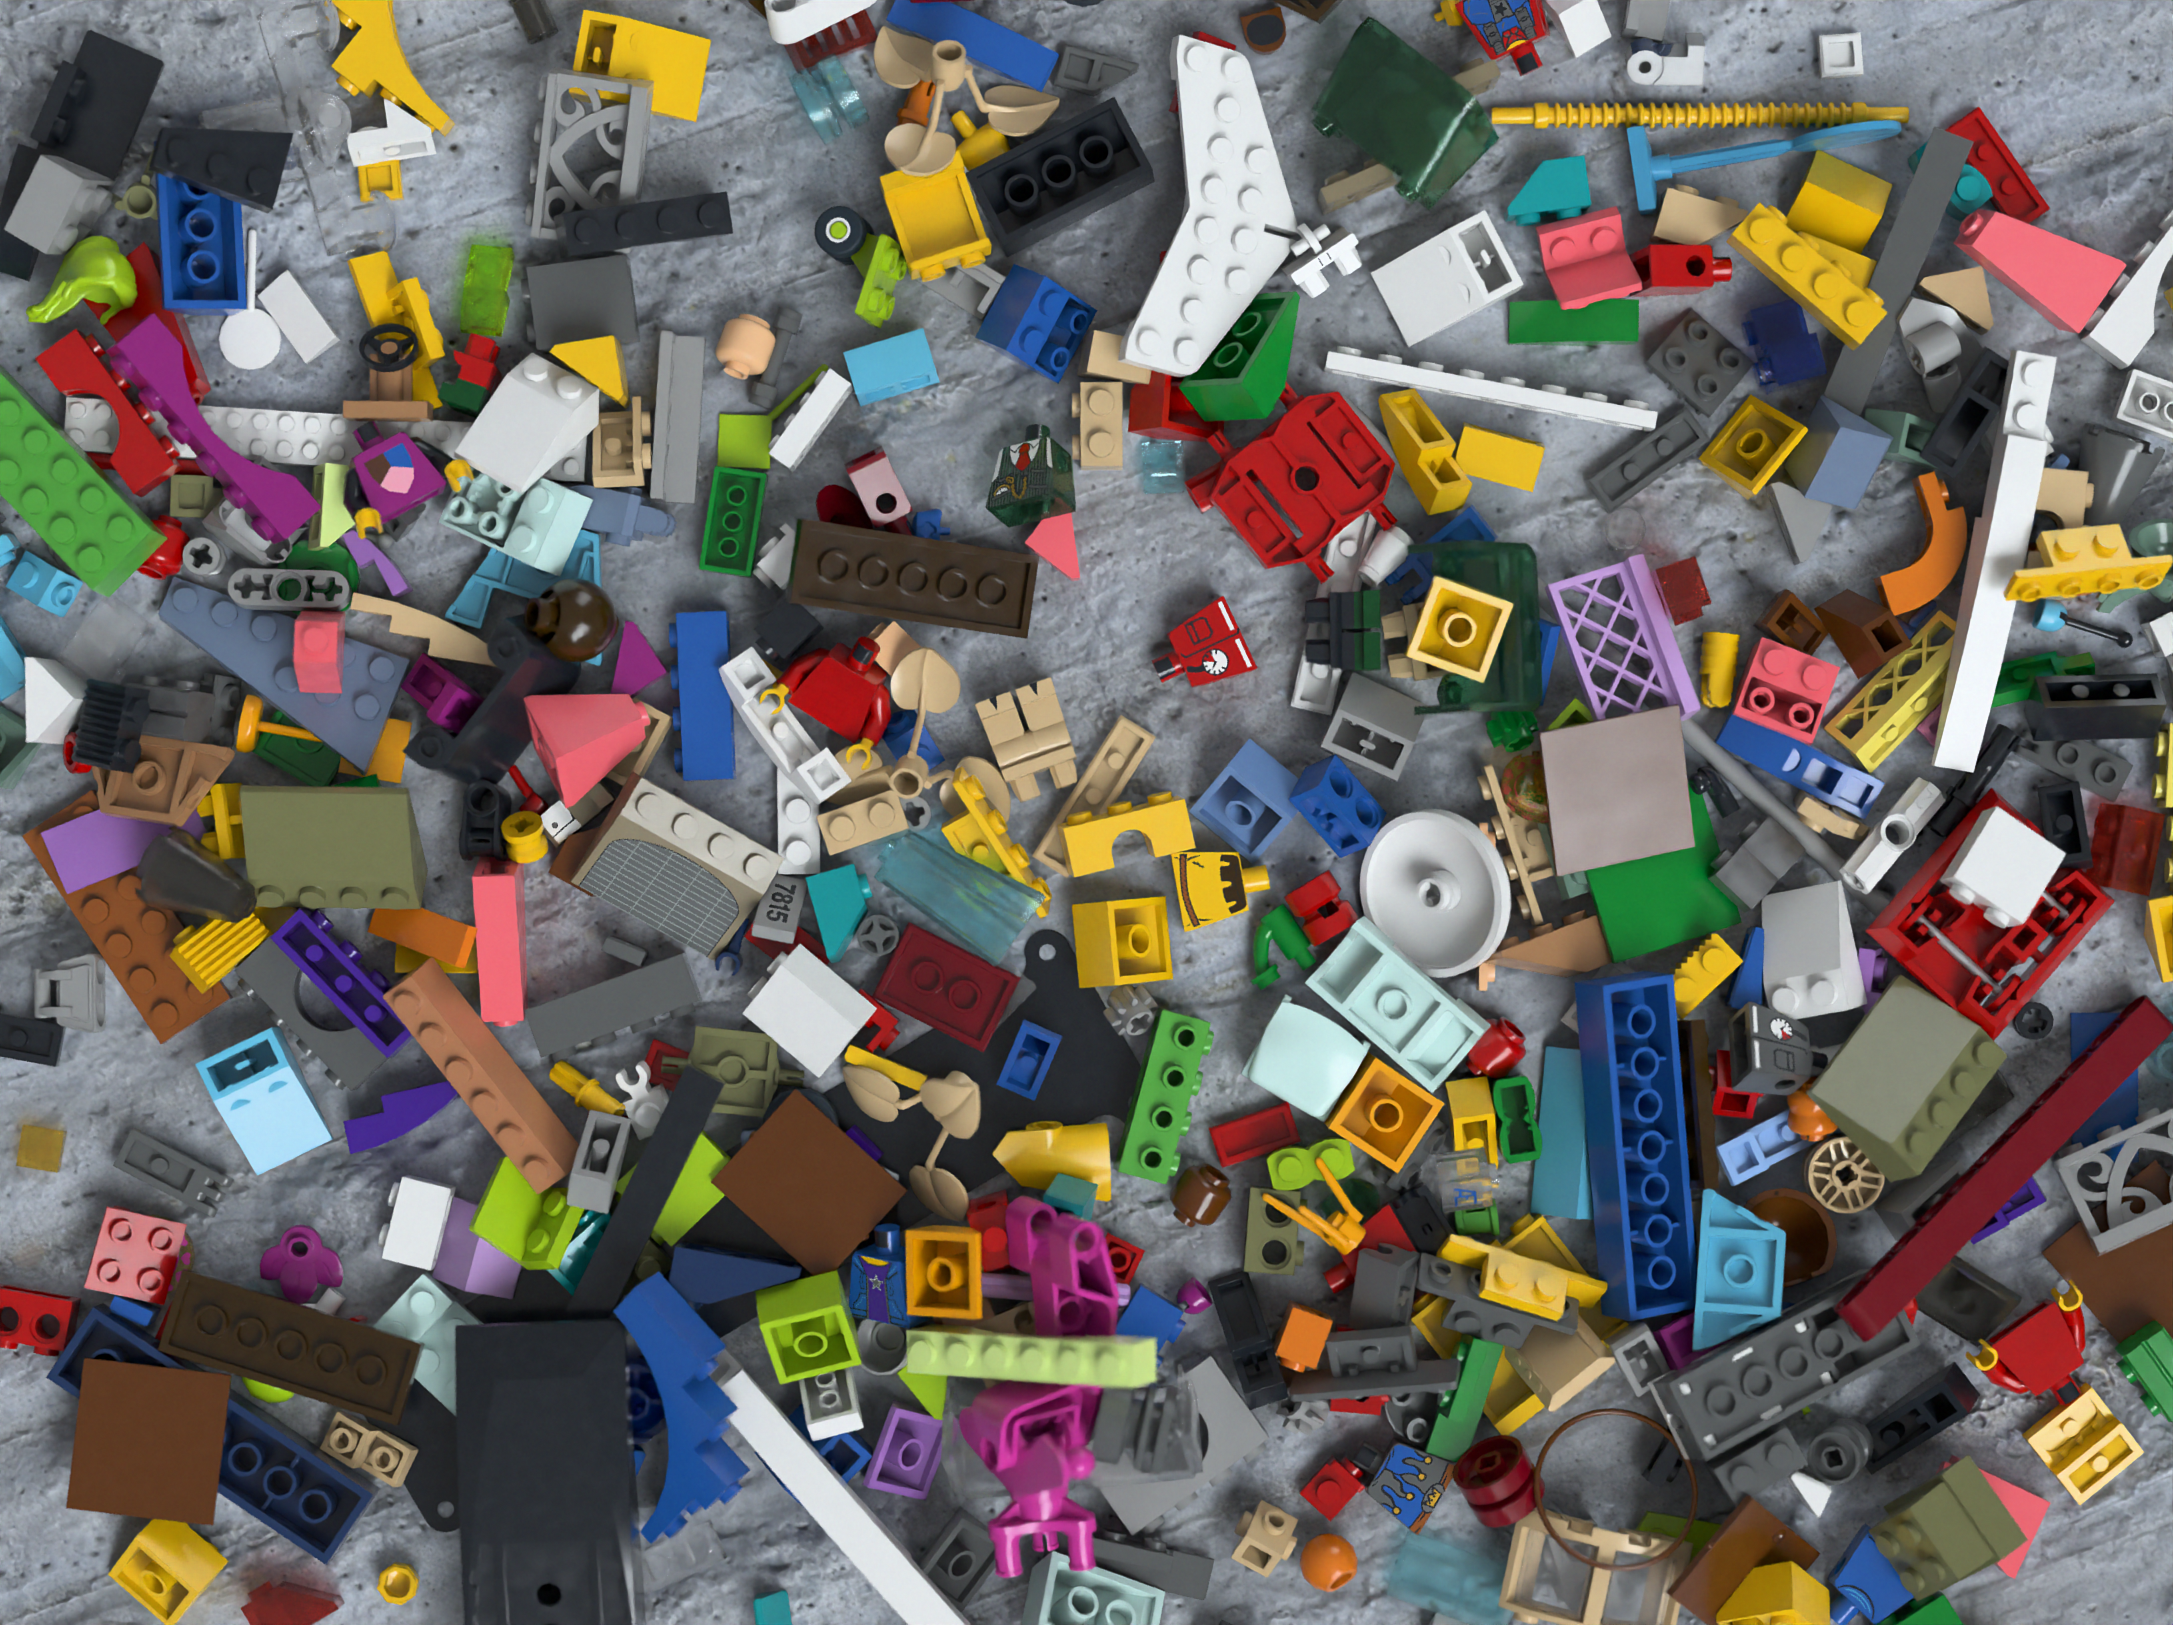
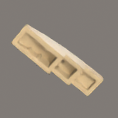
M353 592L350 609L391 617L390 633L430 640L428 656L498 668L490 660L487 652L488 643L483 639L437 616L394 601Z

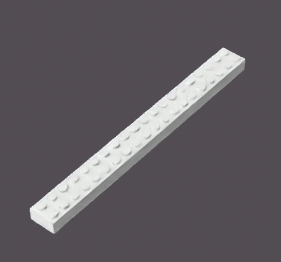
M66 397L64 431L84 452L113 454L119 440V422L112 406L103 399ZM215 406L197 407L213 432L232 450L247 460H255L260 455L275 465L316 467L324 463L350 465L351 459L363 452L353 435V431L368 423V421H348L343 418V414ZM151 411L156 419L151 424L160 438L166 434L181 453L177 458L195 459L197 455L186 443L184 445L180 444L169 433L167 429L169 423L158 411ZM433 420V422H375L385 440L399 432H405L409 437H418L441 449L454 460H457L454 458V451L473 425L472 422ZM590 433L542 477L553 482L587 484Z

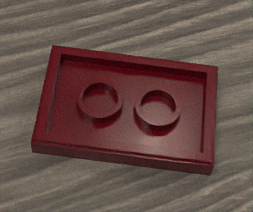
M908 922L872 997L984 1053L1021 977Z

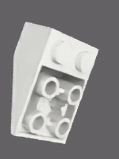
M1485 210L1445 230L1370 273L1408 348L1518 292L1524 285Z

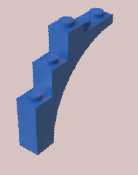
M659 1271L637 1285L613 1311L633 1336L651 1368L662 1397L668 1427L669 1460L665 1485L654 1513L640 1531L650 1544L664 1534L669 1539L675 1536L688 1523L684 1518L687 1513L692 1516L702 1507L707 1510L719 1500L724 1505L727 1504L743 1489L739 1481L750 1471L747 1465L721 1438L731 1428L727 1420L738 1410V1407L709 1376L719 1366L715 1359L727 1346Z

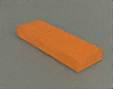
M423 907L420 909L401 910L375 908L367 932L465 969L478 928Z

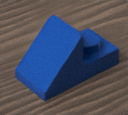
M1024 1020L996 1085L1035 1101L1063 1036Z

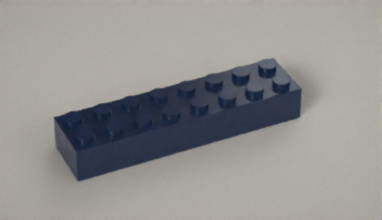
M102 1303L91 1309L46 1378L79 1399L84 1358L195 1371L204 1370L187 1359L158 1351L159 1340L130 1320L110 1312L109 1306ZM230 1388L218 1493L327 1565L341 1549L380 1488Z

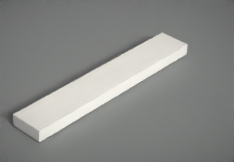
M1370 512L1363 513L1328 542L1324 561L1335 574L1322 584L1319 581L1315 599L1327 597L1329 592H1360L1362 580L1358 577L1356 571L1360 568L1371 546L1376 520ZM1328 623L1309 624L1306 640L1328 639ZM1342 630V632L1350 633L1351 630ZM1305 644L1290 707L1331 716L1342 670H1328V665L1306 663Z

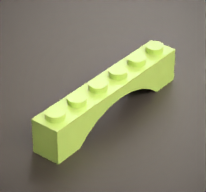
M929 1324L907 1330V1373L1134 1388L1156 1381V1338L1133 1336H1031L990 1332L970 1326Z

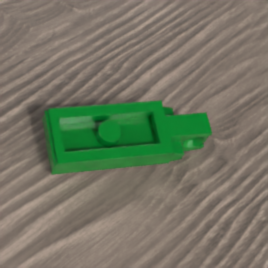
M2056 651L2002 663L1991 708L2028 700L2035 676L2095 675V662L2090 652L2066 657L2058 656Z

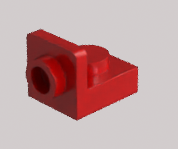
M861 988L858 993L877 1008L864 1025L871 1029L874 1024H877L881 1028L866 1046V1049L871 1053L877 1047L885 1051L901 1033L895 1028L900 1019Z
M1331 1455L1301 1488L1299 1494L1331 1522L1357 1492L1361 1493L1365 1488L1364 1483L1359 1479L1364 1473L1346 1456L1339 1461L1334 1455Z

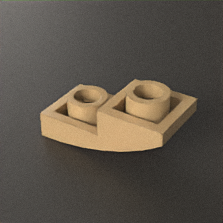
M342 1411L336 1413L320 1446L321 1450L353 1469L362 1468L392 1487L402 1486L419 1451L418 1448L402 1439Z

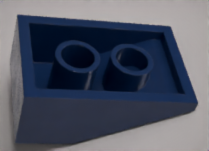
M681 1241L675 1246L669 1283L692 1309L699 1310L703 1304L714 1303L799 1278L804 1272V1267L798 1261Z

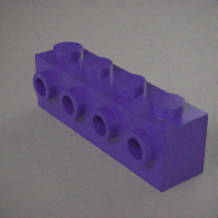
M300 908L270 939L386 1058L395 1057L414 1036L382 997L392 987V984L380 971L374 969L370 972L359 961L363 954L348 939H344L342 942L339 941L330 931L334 927L333 923L319 909L316 908L311 912L308 908Z

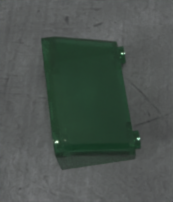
M1368 16L1355 30L1311 109L1314 115L1311 123L1323 136L1329 139L1334 135L1340 139L1345 135L1393 174L1398 182L1394 189L1409 204L1417 201L1428 210L1499 139L1482 106L1466 88L1371 16Z

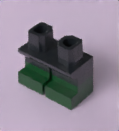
M1380 590L1329 592L1327 597L1305 601V624L1328 623V639L1305 640L1306 663L1328 665V670H1381L1380 632H1342V630H1378L1380 628Z

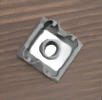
M259 455L253 462L272 471L281 472L263 456ZM225 496L202 521L207 532L217 537L251 565V568L272 569L277 563L285 561L292 552V545L305 530L310 528L309 518L286 540L273 544L271 540L265 541L252 528L251 522L253 520L244 509L234 507Z

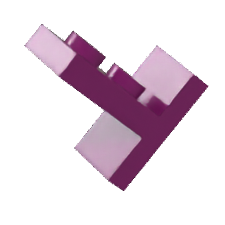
M422 653L401 685L404 691L428 710L426 713L428 718L457 734L460 733L486 699L476 693L436 659L425 653Z

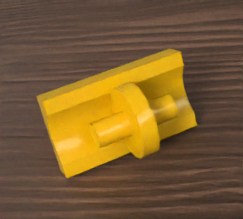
M242 782L213 785L197 806V812L200 817L214 816L216 832L203 833L201 838L204 855L220 856V860L246 858L240 802Z

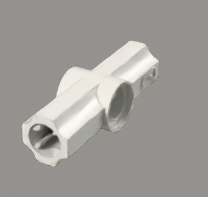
M1917 777L1881 821L1871 827L1865 840L1840 868L1839 872L1842 874L1843 880L1853 889L1868 894L1902 852L1914 843L1917 834L1946 801L1941 791L1931 782ZM1886 827L1896 830L1899 836L1898 845L1891 843L1887 839L1885 834Z

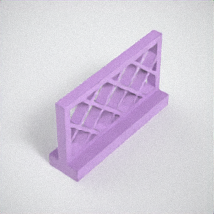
M1643 553L1629 557L1624 562L1548 584L1545 587L1557 623L1561 626L1562 637L1593 721L1606 718L1604 713L1609 703L1628 713L1643 711L1639 708L1647 691L1660 697L1664 706L1678 704L1681 721L1688 720L1701 709ZM1616 575L1622 591L1617 602L1596 592L1602 579ZM1594 582L1591 589L1584 586L1585 584ZM1573 589L1586 596L1579 614L1564 607L1559 592ZM1592 600L1613 610L1605 627L1584 617ZM1624 600H1625V602H1626L1628 608H1626V607L1623 606ZM1618 613L1634 623L1636 631L1631 641L1610 631ZM1570 620L1575 622L1573 627L1570 623ZM1580 625L1601 635L1593 653L1579 646L1575 635ZM1606 639L1627 649L1620 666L1599 656ZM1639 639H1640V642H1641L1642 647L1639 646V645H1637V642H1638ZM1633 652L1648 661L1650 671L1646 680L1625 670ZM1584 658L1587 659V660H1589V663H1588L1587 666H1586V663H1585V661H1584ZM1594 664L1615 674L1608 692L1593 685L1590 673ZM1621 677L1641 687L1634 705L1613 695ZM1653 678L1655 680L1656 685L1651 683ZM1598 697L1603 699L1602 705L1600 704Z

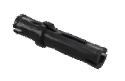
M2002 724L1997 725L1987 743L1979 751L1974 772L1966 771L1954 787L1950 786L1946 791V801L1930 822L1927 823V827L1932 832L1946 839L1968 812L1976 806V801L2003 765L2010 752L2020 742L2021 738L2014 731Z

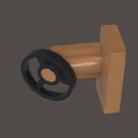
M393 323L378 325L367 331L360 340L359 351L363 363L370 368L369 401H343V418L348 421L433 422V405L428 401H413V362L419 353L418 339L415 333L406 326ZM396 332L404 334L408 338L401 341L395 339L379 341L374 337L382 333ZM367 344L377 352V354H370V358L364 352ZM414 344L411 353L404 354Z

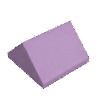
M454 1196L432 1277L466 1292L513 1299L522 1266L469 1230L470 1222L479 1203Z

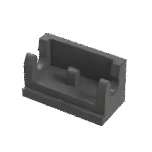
M1379 1243L1378 1251L1368 1248L1359 1251L1348 1327L1356 1330L1407 1327L1410 1325L1420 1253L1410 1252L1388 1243Z

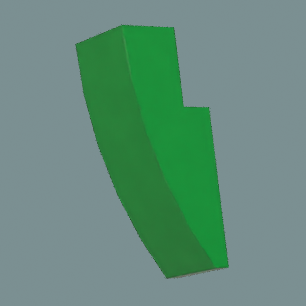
M1605 299L1590 303L1580 309L1570 308L1566 310L1560 308L1557 300L1509 302L1508 345L1592 346L1593 344L1635 345L1638 342V299Z

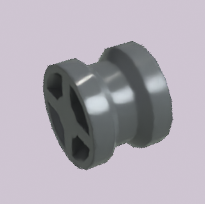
M873 915L867 917L860 924L857 931V940L860 947L866 953L872 956H883L891 953L896 948L900 940V931L892 918L885 915Z

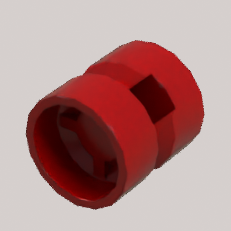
M1330 870L1316 876L1283 897L1294 916L1304 918L1305 921L1302 929L1313 947L1337 935L1359 919L1349 901L1339 898L1338 895L1341 888ZM1323 905L1326 906L1329 914L1325 918L1317 911Z

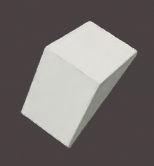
M1542 0L1544 9L1575 59L1612 37L1597 0Z

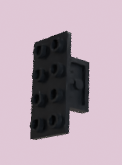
M88 30L73 64L63 60L30 135V138L38 143L36 149L61 157L115 181L164 69V62L97 32Z

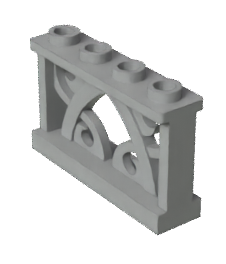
M554 67L548 73V77L541 78L539 102L545 103L543 119H537L534 133V142L540 144L539 160L533 159L530 171V184L536 185L535 200H529L525 219L526 225L532 226L531 238L558 241L555 220L550 214V204L555 198H560L565 202L566 208L562 213L570 212L576 203L583 207L582 211L641 203L654 81L625 79L566 70L559 67ZM573 87L582 89L591 99L593 112L586 115L584 104L576 98L573 99L576 103L575 112H566L561 103L563 93ZM598 90L629 94L630 102L602 108ZM557 122H560L569 128L556 140ZM610 122V134L613 129H621L624 133V140L618 144L612 143L607 137L604 124ZM595 128L601 146L611 156L623 160L622 169L609 170L600 175L588 191L571 170L564 154L577 139ZM552 169L561 185L551 187ZM606 182L613 183L617 187L618 195L615 198L608 197L605 191L601 200L596 197L599 189ZM626 248L614 251L630 253L633 250V248Z
M2154 1108L2135 1118L2137 1125L2122 1131L2120 1125H2117L2096 1135L2099 1142L2084 1148L2082 1143L2079 1142L2058 1152L2061 1159L2055 1161L2053 1166L2097 1257L2173 1224V1174L2169 1182V1195L2172 1202L2164 1206L2154 1194L2138 1187L2123 1188L2129 1165L2139 1149L2155 1150L2173 1156V1109L2161 1114L2158 1108ZM2168 1124V1138L2155 1134H2148L2149 1132ZM2124 1144L2115 1163L2109 1156L2104 1154V1152ZM2089 1162L2098 1163L2102 1169L2101 1174L2096 1177H2088L2097 1184L2108 1183L2107 1191L2094 1193L2082 1188L2077 1180V1173L2080 1167ZM2136 1196L2142 1198L2145 1202V1210L2139 1214L2132 1213L2130 1204L2133 1201L2121 1204L2122 1197ZM2106 1200L2108 1231L2100 1233L2085 1201L2098 1202Z

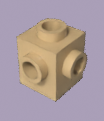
M1261 1500L1252 1514L1245 1511L1234 1530V1533L1240 1537L1231 1558L1268 1578L1279 1560L1283 1559L1286 1561L1293 1551L1297 1538L1292 1536L1298 1519L1285 1513L1282 1509Z

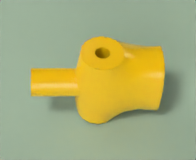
M963 110L958 111L951 117L950 121L965 139L956 148V152H960L964 166L968 171L1011 150L1005 134L994 130L989 123L977 129Z

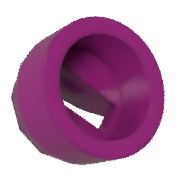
M1194 1277L1178 1289L1176 1295L1177 1303L1180 1304L1183 1301L1188 1303V1306L1183 1310L1185 1313L1199 1314L1213 1304L1212 1298L1205 1287Z

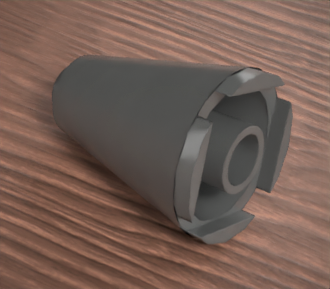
M2085 423L2082 430L2077 471L2088 472L2087 483H2093L2094 494L2091 508H2085L2083 525H2089V527L2111 524L2120 525L2163 458L2165 449L2159 446L2155 447L2154 452H2150L2151 443L2109 428H2106L2105 431L2099 429L2096 434L2093 433L2095 424Z

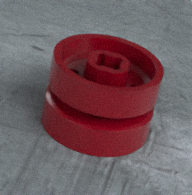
M1509 1435L1489 1437L1470 1447L1457 1461L1453 1471V1479L1481 1524L1488 1527L1507 1526L1523 1519L1536 1508L1533 1488L1535 1466L1517 1438ZM1540 1476V1496L1542 1500L1545 1493V1483Z

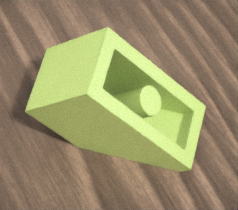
M324 463L313 468L312 497L321 508L310 517L308 550L318 551L329 547L356 524L343 504L344 475L350 470L349 465Z

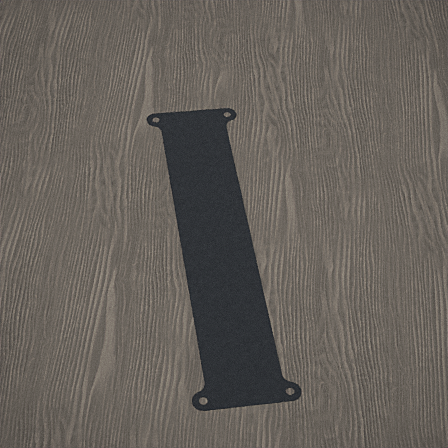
M1041 930L1033 934L1027 941L1025 946V970L984 1053L937 1029H933L885 1057L928 1075L927 1080H944L950 1072L960 1071L966 1074L974 1084H978L980 1117L976 1132L966 1139L957 1138L949 1133L935 1160V1168L944 1169L953 1174L963 1184L967 1193L1006 1171L992 1155V1152L1007 1131L1026 1130V1125L1039 1121L1061 1122L1063 1126L1081 1125L1101 1115L1115 1116L1123 1123L1126 1122L1129 1111L1128 1100L1133 1096L1141 1066L1123 1035L1117 1034L1103 1014V1011L1107 1008L1095 987L1079 988L1076 955L1066 938L1054 930ZM1045 944L1052 945L1056 950L1055 957L1050 961L1043 960L1039 955L1040 948ZM1024 1020L1063 1036L1035 1101L996 1085ZM891 1080L898 1087L899 1099L901 1100L909 1099L920 1093V1091ZM845 1081L824 1093L823 1095L835 1107L839 1119L838 1127L846 1133L855 1124L884 1153L877 1162L895 1171L899 1175L898 1182L908 1190L897 1202L896 1225L900 1227V1232L934 1213L919 1201L909 1181V1172L915 1165L926 1168V1160L943 1128L941 1122L935 1120L934 1115L925 1108L922 1101L904 1110L898 1109V1117L894 1121L882 1122L871 1118L858 1107L851 1097ZM742 1143L725 1151L731 1159L742 1148ZM724 1196L672 1247L666 1241L659 1245L650 1236L670 1256L672 1261L675 1246L681 1241L797 1261L727 1196ZM855 1248L837 1269L851 1262L854 1253L860 1249ZM804 1268V1272L800 1275L799 1278L778 1283L772 1286L812 1277L813 1275ZM524 1269L520 1272L513 1299L482 1294L464 1306L483 1324L561 1321L573 1296L546 1269ZM671 1269L663 1275V1277L668 1282L670 1279ZM755 1291L714 1303L703 1304L699 1310L693 1309L719 1339L758 1316ZM644 1355L628 1360L631 1391L654 1376ZM414 1378L400 1425L396 1426L365 1416L368 1423L419 1449L403 1483L427 1524L439 1532H452L460 1528L456 1416ZM448 1501L453 1505L454 1512L450 1517L444 1518L438 1514L437 1508L441 1502Z

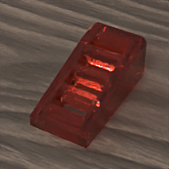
M864 9L835 23L844 40L842 45H839L831 26L819 31L829 49L828 51L823 52L815 34L805 38L813 56L809 58L802 40L793 44H784L799 76L808 74L876 42L878 35L866 10ZM852 17L861 36L857 39H854L846 22V19Z

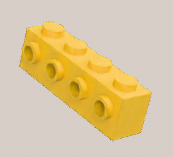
M1759 202L1726 242L1854 351L1888 313L1882 308L1884 301L1871 289L1865 287L1861 290L1849 280L1852 274L1841 263L1834 259L1828 262L1818 253L1819 245L1811 237L1803 232L1797 235L1785 224L1788 222V219L1772 205H1768L1765 208Z

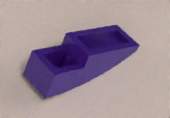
M449 1081L382 1095L381 1100L384 1112L343 1121L350 1154L380 1146L408 1134L435 1117L450 1105L459 1094Z

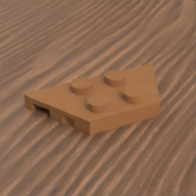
M141 735L139 742L141 745V756L137 763H135L133 773L92 766L93 777L98 783L97 798L100 812L112 817L182 827L232 761L235 751L223 746Z

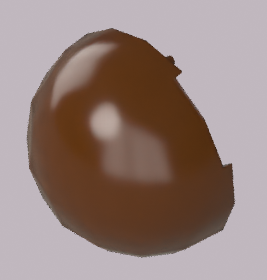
M1789 1188L1765 1190L1746 1201L1743 1208L1754 1213L1755 1216L1765 1222H1769L1786 1232L1783 1289L1815 1279L1829 1272L1833 1266L1838 1244L1835 1224L1822 1204L1807 1193Z

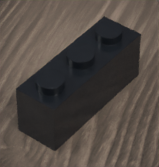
M2157 673L2035 676L2024 712L2033 741L2155 738L2167 703Z

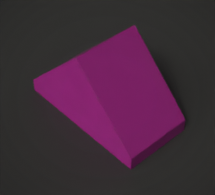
M625 621L611 694H629L631 698H634L670 673L640 627L634 622Z

